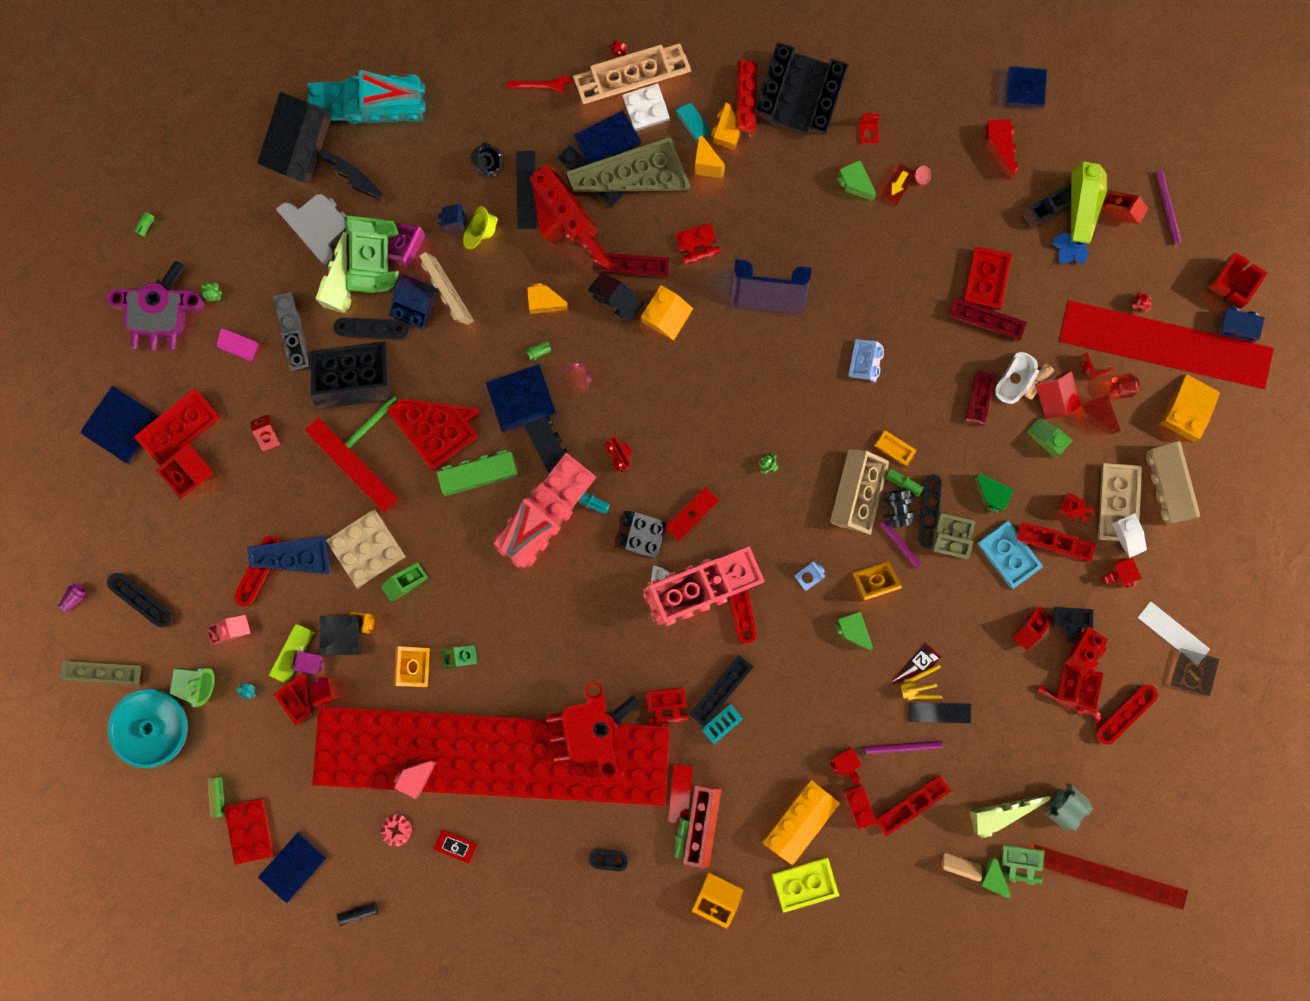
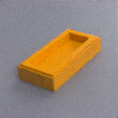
M886 430L882 432L873 446L905 467L917 451Z

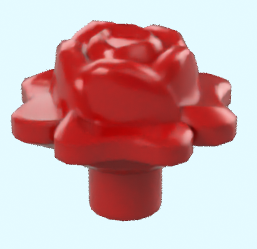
M1139 291L1136 301L1131 303L1134 310L1140 308L1147 313L1152 305L1151 297L1148 296V293L1142 294Z

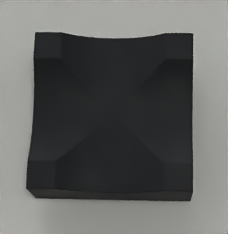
M320 616L319 655H361V616Z

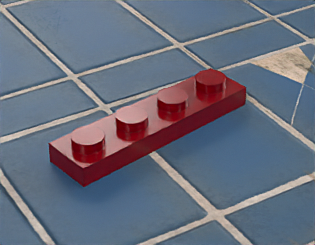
M607 253L615 264L610 270L605 267L601 268L599 264L596 265L593 261V272L668 278L670 258Z
M957 298L953 299L948 314L949 318L1018 341L1022 339L1027 324L1026 321Z

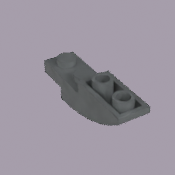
M293 292L273 296L290 371L310 367L299 311L296 308Z

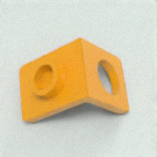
M350 612V616H361L364 620L361 633L369 634L374 625L372 615Z

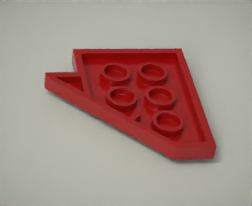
M401 399L387 409L432 471L478 438V435L468 423L469 420L480 413L476 408Z

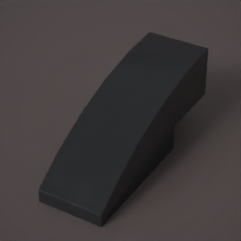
M1071 183L1028 207L1022 213L1031 229L1071 206Z
M909 702V722L971 723V704Z

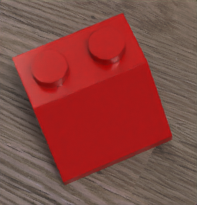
M189 444L156 469L158 474L180 499L214 474Z

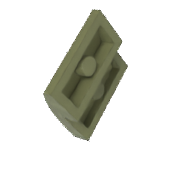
M939 512L935 524L932 551L969 559L974 542L971 540L976 521Z

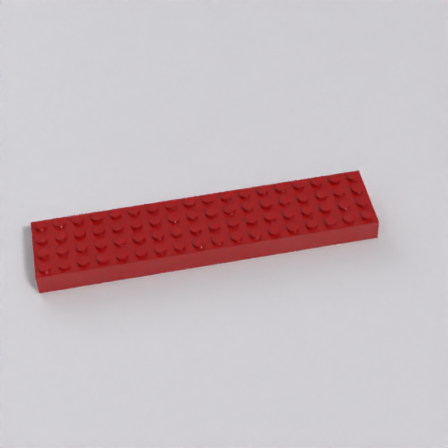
M318 706L312 786L397 790L395 789L397 783L394 780L399 771L403 772L405 769L433 760L436 764L421 792L665 806L670 726L623 723L619 725L617 735L613 740L617 772L613 777L605 778L599 772L597 760L576 763L571 759L553 761V755L567 752L565 740L550 742L549 739L551 735L564 732L562 721L546 722V719ZM598 724V730L596 732L598 734L603 733L604 735L606 733V726H600ZM606 763L603 765L604 773L611 774L614 771L612 764Z

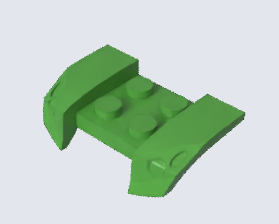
M346 216V235H349L347 290L371 293L392 289L399 275L398 271L388 272V238L399 235L394 221Z

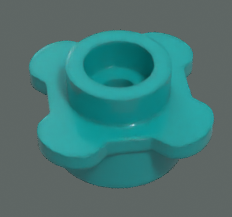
M240 684L239 688L235 689L241 698L250 699L251 697H256V694H254L255 687L252 685Z

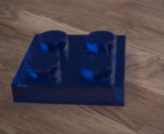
M1010 66L1008 69L1006 105L1043 108L1045 106L1047 69Z

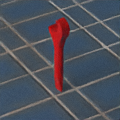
M562 76L551 81H507V88L551 89L565 94L564 85L569 83L574 86L575 84L571 77Z

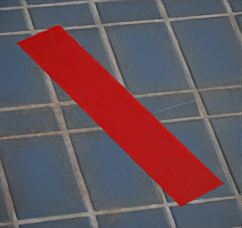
M1068 300L1059 341L1265 390L1274 351L1273 347Z

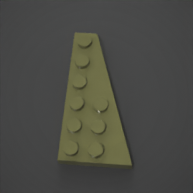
M671 137L568 171L565 174L572 192L691 190L690 183Z

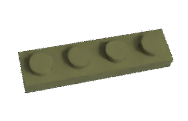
M62 661L60 680L140 685L141 666Z

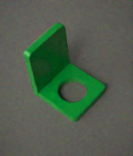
M475 645L442 650L444 669L478 663ZM448 653H449L450 656H451V663H450V664H449L448 661H447V655H448Z

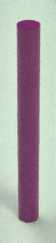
M1161 170L1156 172V177L1173 242L1176 245L1182 243L1164 172Z
M942 741L866 746L864 747V754L942 749L943 745Z

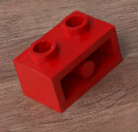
M1086 628L1080 633L1065 663L1082 675H1086L1090 671L1094 672L1099 665L1098 658L1102 657L1107 650L1105 645L1108 639L1092 628Z

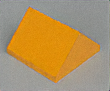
M700 136L695 162V175L722 178L724 176L725 164L705 138Z
M889 561L852 573L861 601L902 588Z
M396 647L394 686L428 687L430 648Z

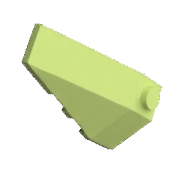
M343 232L335 249L334 256L336 259L330 261L328 265L329 274L328 276H323L316 300L324 308L345 314L346 309L350 308L351 298L350 291L347 290L349 236Z
M1041 795L969 810L974 834L980 835L981 838L992 836V832L999 831L1050 801V796Z

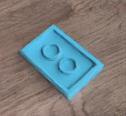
M1007 520L977 544L1009 587L1014 589L1041 569L1043 565L1026 543L1016 541L1018 532Z

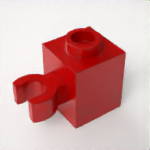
M1071 493L1063 495L1055 511L1071 521L1080 517V520L1084 523H1090V520L1085 517L1086 512L1090 514L1095 513L1091 508L1084 509L1086 501Z
M1133 557L1110 565L1113 573L1101 577L1104 584L1117 581L1119 587L1125 586L1126 588L1137 585L1136 581L1142 579Z
M850 747L830 758L832 761L830 766L834 774L838 773L841 777L848 774L854 785L861 782L855 769L862 766L853 748Z

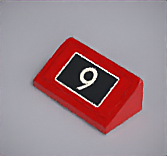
M441 830L433 850L470 864L478 844Z

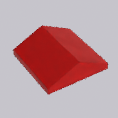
M1067 371L1035 384L1045 419L1065 416L1081 407L1072 371Z

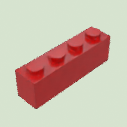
M706 785L695 786L684 865L697 868L710 866L721 788Z

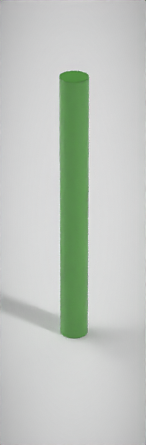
M392 396V399L380 407L344 444L350 448L398 400Z

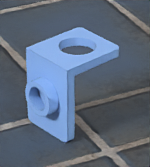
M813 561L797 573L795 578L803 589L807 591L825 577L823 574L825 571L819 563L816 564ZM805 572L813 575L811 583L803 582L802 575Z

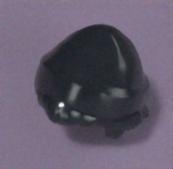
M482 143L471 153V166L482 177L497 176L501 169L503 153L489 143Z

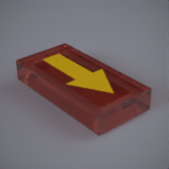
M899 164L881 197L897 206L913 179L914 171Z

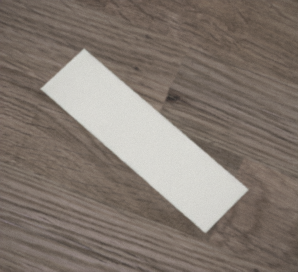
M1152 602L1147 605L1138 617L1196 665L1200 663L1210 650V648Z

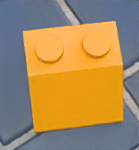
M660 285L642 314L641 322L674 341L693 308L677 294Z

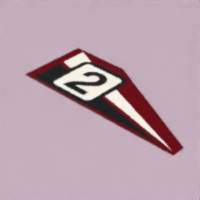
M925 643L894 677L891 683L894 685L932 668L941 656Z

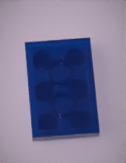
M623 110L574 134V139L589 164L624 153L641 144V139Z
M297 832L258 878L287 904L327 857L301 833Z

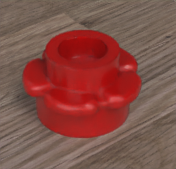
M613 41L612 46H609L612 49L611 53L616 56L622 57L623 54H627V45L622 42Z

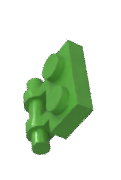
M1004 845L1002 865L1010 866V872L1002 871L1004 879H1009L1010 882L1023 881L1030 885H1034V883L1042 884L1043 876H1036L1035 870L1043 871L1045 850ZM1017 868L1028 869V873H1017Z

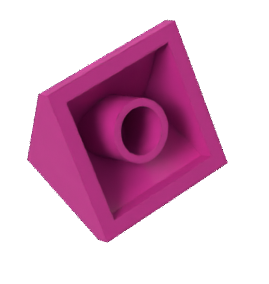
M398 223L396 228L399 235L392 237L388 244V259L406 268H410L425 234L422 228L418 226Z

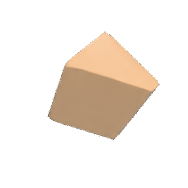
M944 853L940 864L942 869L981 881L982 867L980 864Z

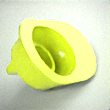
M483 206L476 209L464 233L463 243L465 248L469 250L474 249L481 239L492 237L495 232L498 218L489 214Z

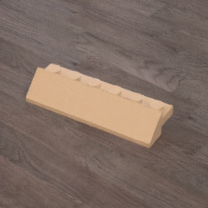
M661 44L590 66L591 71L573 77L580 100L583 104L691 72V68L686 55L683 53L681 44L663 48Z

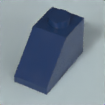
M463 204L442 208L441 214H438V225L441 226L442 231L465 233L467 214Z

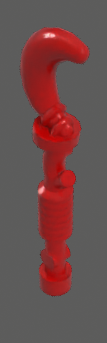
M1039 685L1037 692L1044 693L1063 706L1066 705L1067 709L1073 708L1078 715H1092L1095 719L1094 726L1100 725L1102 717L1098 710L1095 712L1057 700V693L1054 694L1050 690H1046L1044 686Z

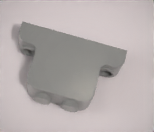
M321 194L315 195L300 209L294 204H281L276 210L323 265L329 269L330 261L336 259L334 256L335 251L332 247L339 242L342 233H346L345 213L343 211L339 213L335 209L337 204L331 197L327 199Z

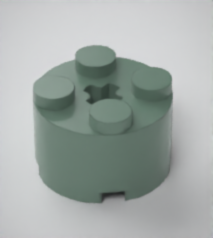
M1067 784L1065 786L1068 788L1065 790L1060 788L1052 796L1047 804L1050 807L1049 812L1045 810V814L1064 830L1071 829L1075 831L1079 828L1083 817L1091 813L1093 806L1090 805V800L1071 784Z

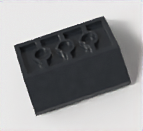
M777 42L754 113L772 125L798 133L826 135L849 64L832 58L830 63L822 62L794 53L795 47Z

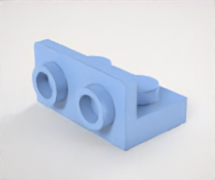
M856 339L848 376L876 382L877 377L880 375V359L884 355L883 346L877 341Z

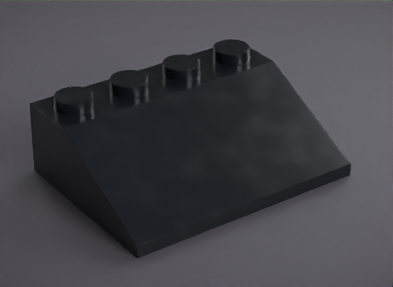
M280 91L257 163L302 183H310L333 111Z
M386 341L311 351V397L315 408L323 409L391 400V378Z

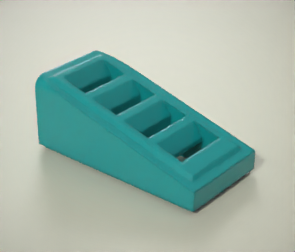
M730 704L701 730L715 744L742 721L743 718ZM728 711L735 717L736 720L734 722L726 714ZM722 716L730 723L728 727L720 719ZM717 721L724 728L722 732L714 724ZM711 726L718 733L716 737L709 730Z

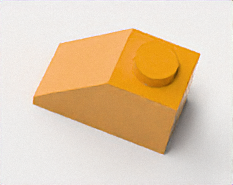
M539 283L527 287L531 314L568 310L567 302L549 287Z

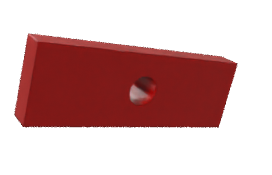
M705 487L665 529L679 542L719 500ZM689 512H695L696 516L694 518L689 517Z

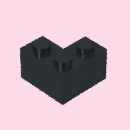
M600 273L588 289L593 295L591 298L600 305L602 303L608 309H613V314L620 320L624 318L631 322L644 304L623 282L604 273Z

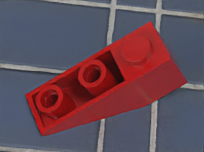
M1011 119L988 120L985 125L986 145L1007 177L1012 179L1018 172V163L1014 160L1016 144L1013 143L1012 138L1015 134L1014 125H1011Z

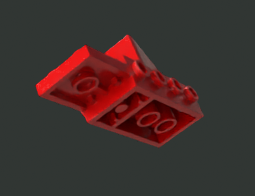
M547 164L543 168L535 170L529 180L533 186L542 237L555 244L566 235L569 240L571 239L574 243L578 242L586 250L588 249L592 253L590 257L596 265L599 264L601 268L605 267L608 270L613 268L615 264L594 237L599 232V229L560 175Z

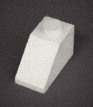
M1135 513L1111 523L1128 558L1147 550L1144 531Z

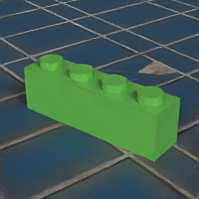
M507 450L496 452V456L489 457V455L478 457V461L470 462V460L460 462V466L452 468V465L440 468L441 471L437 472L444 496L518 476L512 452H507Z

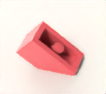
M432 760L405 769L403 772L399 771L394 780L397 783L395 789L417 799L436 762Z

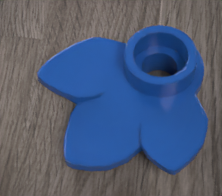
M1062 233L1052 242L1053 246L1060 249L1058 259L1061 264L1070 263L1075 259L1082 265L1088 258L1087 244H1076L1071 241L1070 234Z

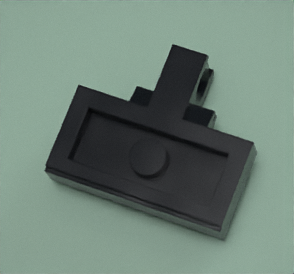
M1053 607V627H1063V632H1067L1068 643L1077 642V633H1081L1082 629L1088 627L1093 629L1094 609Z

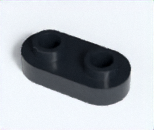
M595 849L589 856V862L595 869L619 872L627 867L628 857L622 851ZM597 855L603 857L601 862L596 861L595 857ZM617 857L622 859L621 864L615 863Z

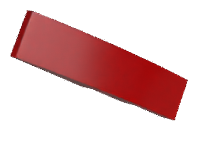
M1021 522L1016 541L1087 562L1092 561L1096 546L1094 542L1078 539V537L1063 534L1060 531Z
M940 774L876 818V822L885 836H888L952 791Z

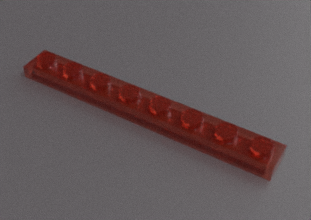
M1034 845V849L1045 850L1043 868L1182 910L1184 909L1188 890Z

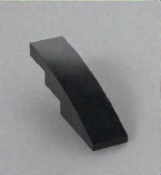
M324 149L321 150L319 154L321 159L334 165L333 170L335 173L348 179L347 184L351 189L385 203L384 195L357 168L342 158Z
M516 151L518 229H537L536 203L532 182L529 180L533 176L532 173L536 170L535 151Z

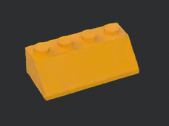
M808 779L762 839V842L793 865L840 803L812 780Z

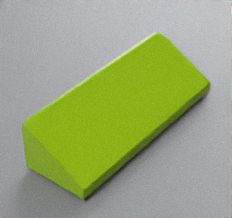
M295 624L269 676L288 684L295 673V670L291 669L295 650L306 652L316 632L300 624Z

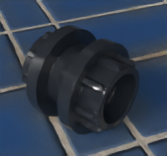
M908 489L886 492L883 495L884 500L881 501V506L887 507L888 513L883 515V520L887 521L888 526L891 528L912 525L914 517L917 516V511L910 508V503L915 502L914 496H910Z

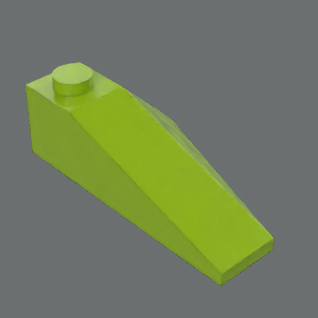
M1082 162L1071 170V241L1089 244L1107 193V173L1100 164Z

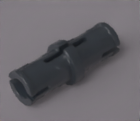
M373 902L362 907L356 906L352 910L337 914L339 925L343 926L355 921L361 922L364 918L378 915L377 904Z

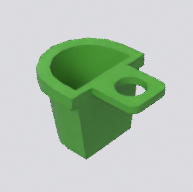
M206 667L198 669L175 668L170 694L192 703V707L202 706L208 701L213 692L215 683L214 672Z

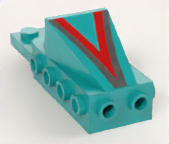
M359 70V77L352 76L349 79H344V82L308 83V102L333 111L330 121L347 120L349 123L354 124L385 121L415 122L423 120V112L426 111L425 101H423L425 84L421 82L419 76L408 74L405 77H398L396 75L383 76Z

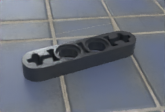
M935 474L927 476L923 483L918 544L924 549H929L933 545L935 524L940 510L942 480ZM932 478H934V482L938 483L933 488V492H937V495L934 493L926 494V491H931V485L928 484V481H931ZM928 497H933L936 500L934 507L926 505ZM926 516L933 517L934 524L932 526L924 524ZM923 529H933V532H929V539H932V542L928 543V545H925V541H922V538H925L927 531L923 532Z

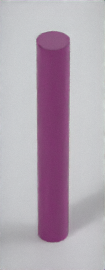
M882 521L879 525L914 568H918L921 565L919 560L893 528L888 526V522Z

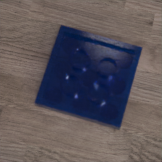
M540 364L486 382L502 432L556 414Z
M111 386L80 433L129 465L142 446L134 436L159 416L116 387Z

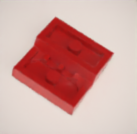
M1065 663L1057 700L1075 707L1097 712L1104 673L1090 671L1086 675H1082Z

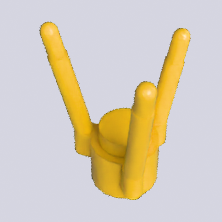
M937 665L912 678L904 679V683L900 684L903 699L908 698V701L914 699H942L943 696L915 695L918 694V691L935 688L937 684L917 687L916 682L912 683L940 669L941 666Z

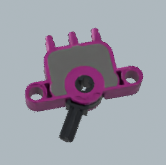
M175 261L162 281L157 279L155 283L147 284L141 290L113 289L107 294V301L110 305L118 310H125L124 324L127 330L131 332L130 344L132 350H137L139 336L150 337V350H156L158 337H169V350L174 351L176 338L183 332L185 327V312H199L204 308V300L196 292L175 291L172 288L185 267L180 262ZM118 296H121V301L119 303H115V299ZM193 298H197L196 304L191 306L190 301Z

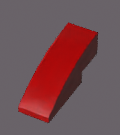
M673 764L669 823H680V817H688L692 765Z

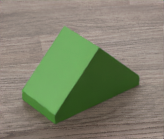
M995 857L989 858L982 874V879L978 884L1006 898L1011 897L998 860Z

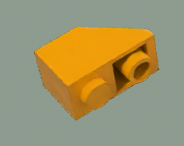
M726 103L724 109L720 108L717 119L720 121L718 126L714 125L711 136L714 137V144L735 150L741 130L735 129L736 116L730 104Z

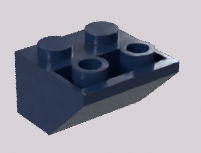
M403 275L395 285L389 316L424 330L435 306L439 288Z

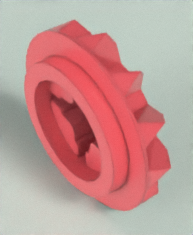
M397 814L387 817L381 824L380 830L383 841L391 846L403 845L409 840L412 832L408 819ZM399 823L398 830L403 834H396L392 838L393 831L388 827L394 828Z

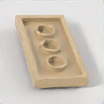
M427 252L420 255L422 268L425 272L430 273L432 277L430 278L431 283L441 291L440 297L445 304L450 306L451 310L449 312L453 319L467 325L474 322L437 258Z
M1102 464L1098 540L1120 542L1111 523L1134 513L1139 520L1142 466Z

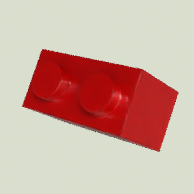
M860 784L843 790L855 827L860 830L876 824L877 822L864 786Z

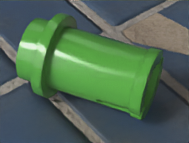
M144 211L143 214H140L141 218L133 231L145 237L150 224L154 223V216Z
M547 340L534 347L530 346L526 350L530 360L534 359L536 361L538 357L552 351L550 346H548Z

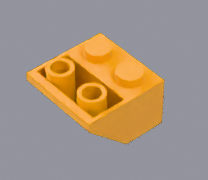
M708 872L693 903L692 912L728 929L744 890Z

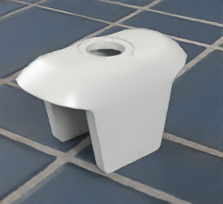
M1024 352L1015 354L996 387V395L1001 401L1013 404L1029 390L1039 373L1037 369L1038 364L1034 357ZM1017 373L1020 375L1021 380L1018 384H1013L1010 381L1011 374Z

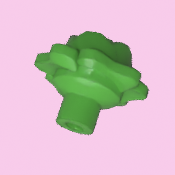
M217 283L201 285L200 293H202L205 300L214 302L221 300L220 295L222 292L218 290L219 285Z
M770 453L761 457L759 461L761 473L766 474L770 470L774 472L778 470L776 454Z

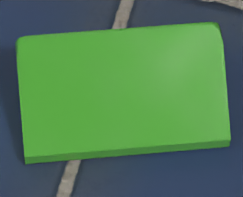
M222 777L208 778L210 817H222L225 815Z

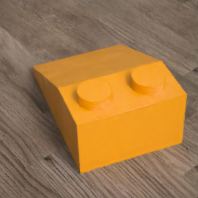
M1186 374L1159 424L1191 442L1199 440L1210 421L1220 392Z

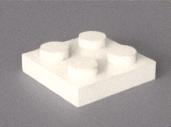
M658 84L623 94V100L634 132L670 120Z

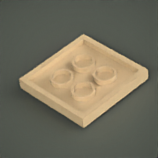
M375 509L326 540L357 589L406 558Z

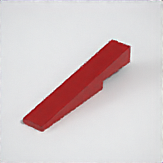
M319 417L304 430L383 512H386L398 500L391 490Z

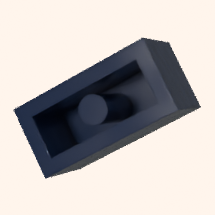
M1229 307L1221 312L1216 334L1254 343L1261 337L1265 317L1259 316L1257 312L1249 311L1246 313L1240 311L1237 307Z

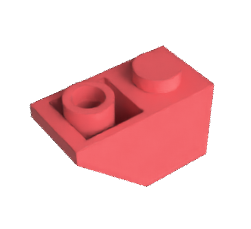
M246 615L227 618L206 627L207 638L210 640L211 646L250 634Z

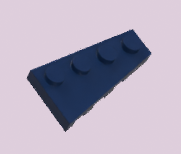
M325 536L247 547L250 567L331 574Z

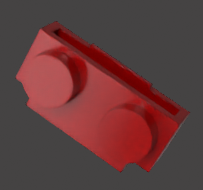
M616 436L608 439L604 444V449L612 458L615 469L622 473L631 468L632 464L628 459L632 457V451L629 445L626 443L620 445Z

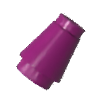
M77 583L69 585L58 604L59 608L68 612L85 598L86 590Z

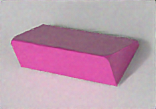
M221 328L216 347L252 362L259 344Z

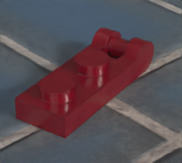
M979 370L976 372L965 417L966 423L971 424V422L978 423V426L984 427L996 374ZM974 411H981L980 416L974 415Z

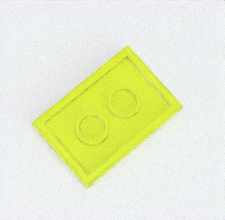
M828 857L772 873L783 913L839 896Z

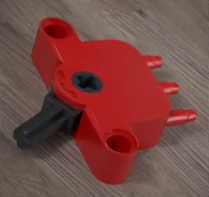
M590 682L585 687L587 703L572 705L561 713L546 716V722L562 721L564 730L562 733L549 736L550 742L565 740L567 752L553 755V761L571 759L576 763L597 760L600 774L605 778H611L617 772L613 740L617 735L618 726L622 724L621 720L634 710L640 702L632 695L613 712L611 710L607 712L602 685L599 682ZM593 684L597 685L600 689L597 696H592L589 693V687ZM598 724L600 726H606V733L604 735L603 733L598 734L596 732L598 730ZM604 764H612L614 771L611 774L604 773Z

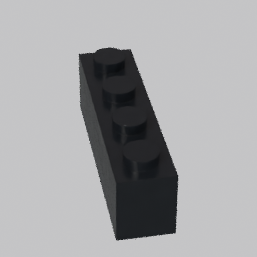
M541 412L522 423L550 474L568 451L566 448L562 450L559 444L562 440L558 432L553 433L550 427L553 423L549 415L545 416Z

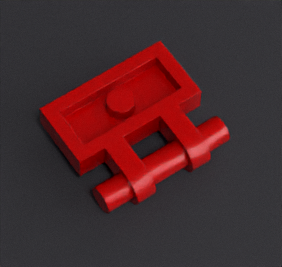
M711 223L675 234L680 252L688 251L689 255L683 257L684 264L690 262L693 264L698 262L699 259L712 258L715 254L721 253L719 246L712 248L710 245L717 242ZM705 247V250L695 253V248Z
M685 688L646 692L648 711H656V716L648 717L649 725L657 724V726H662L663 723L674 722V724H680V722L688 721L687 713L679 714V708H686ZM673 709V715L662 716L661 710Z

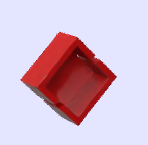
M1235 252L1228 257L1208 289L1221 297L1226 295L1227 298L1225 300L1241 309L1249 303L1268 273L1255 264L1249 266L1245 271L1242 270L1250 261Z

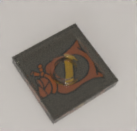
M1180 648L1170 686L1210 696L1219 659Z

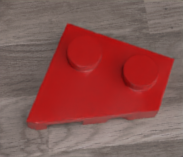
M305 672L273 694L295 726L313 714L308 678Z

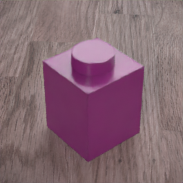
M295 650L291 669L317 675L318 671L322 668L323 660L321 655Z

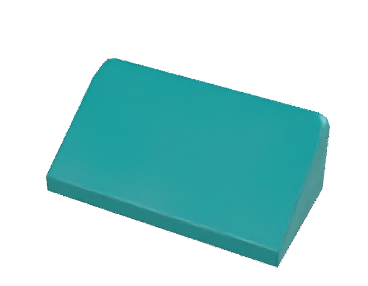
M692 103L676 110V115L696 143H698L700 136L706 138L712 134V131Z

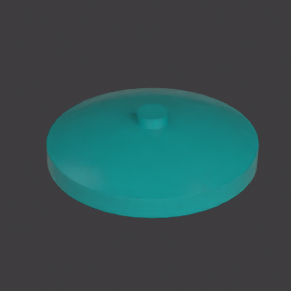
M154 689L138 690L125 696L113 709L108 722V737L114 752L124 762L139 768L157 767L172 760L182 749L188 733L187 717L181 704L170 694Z

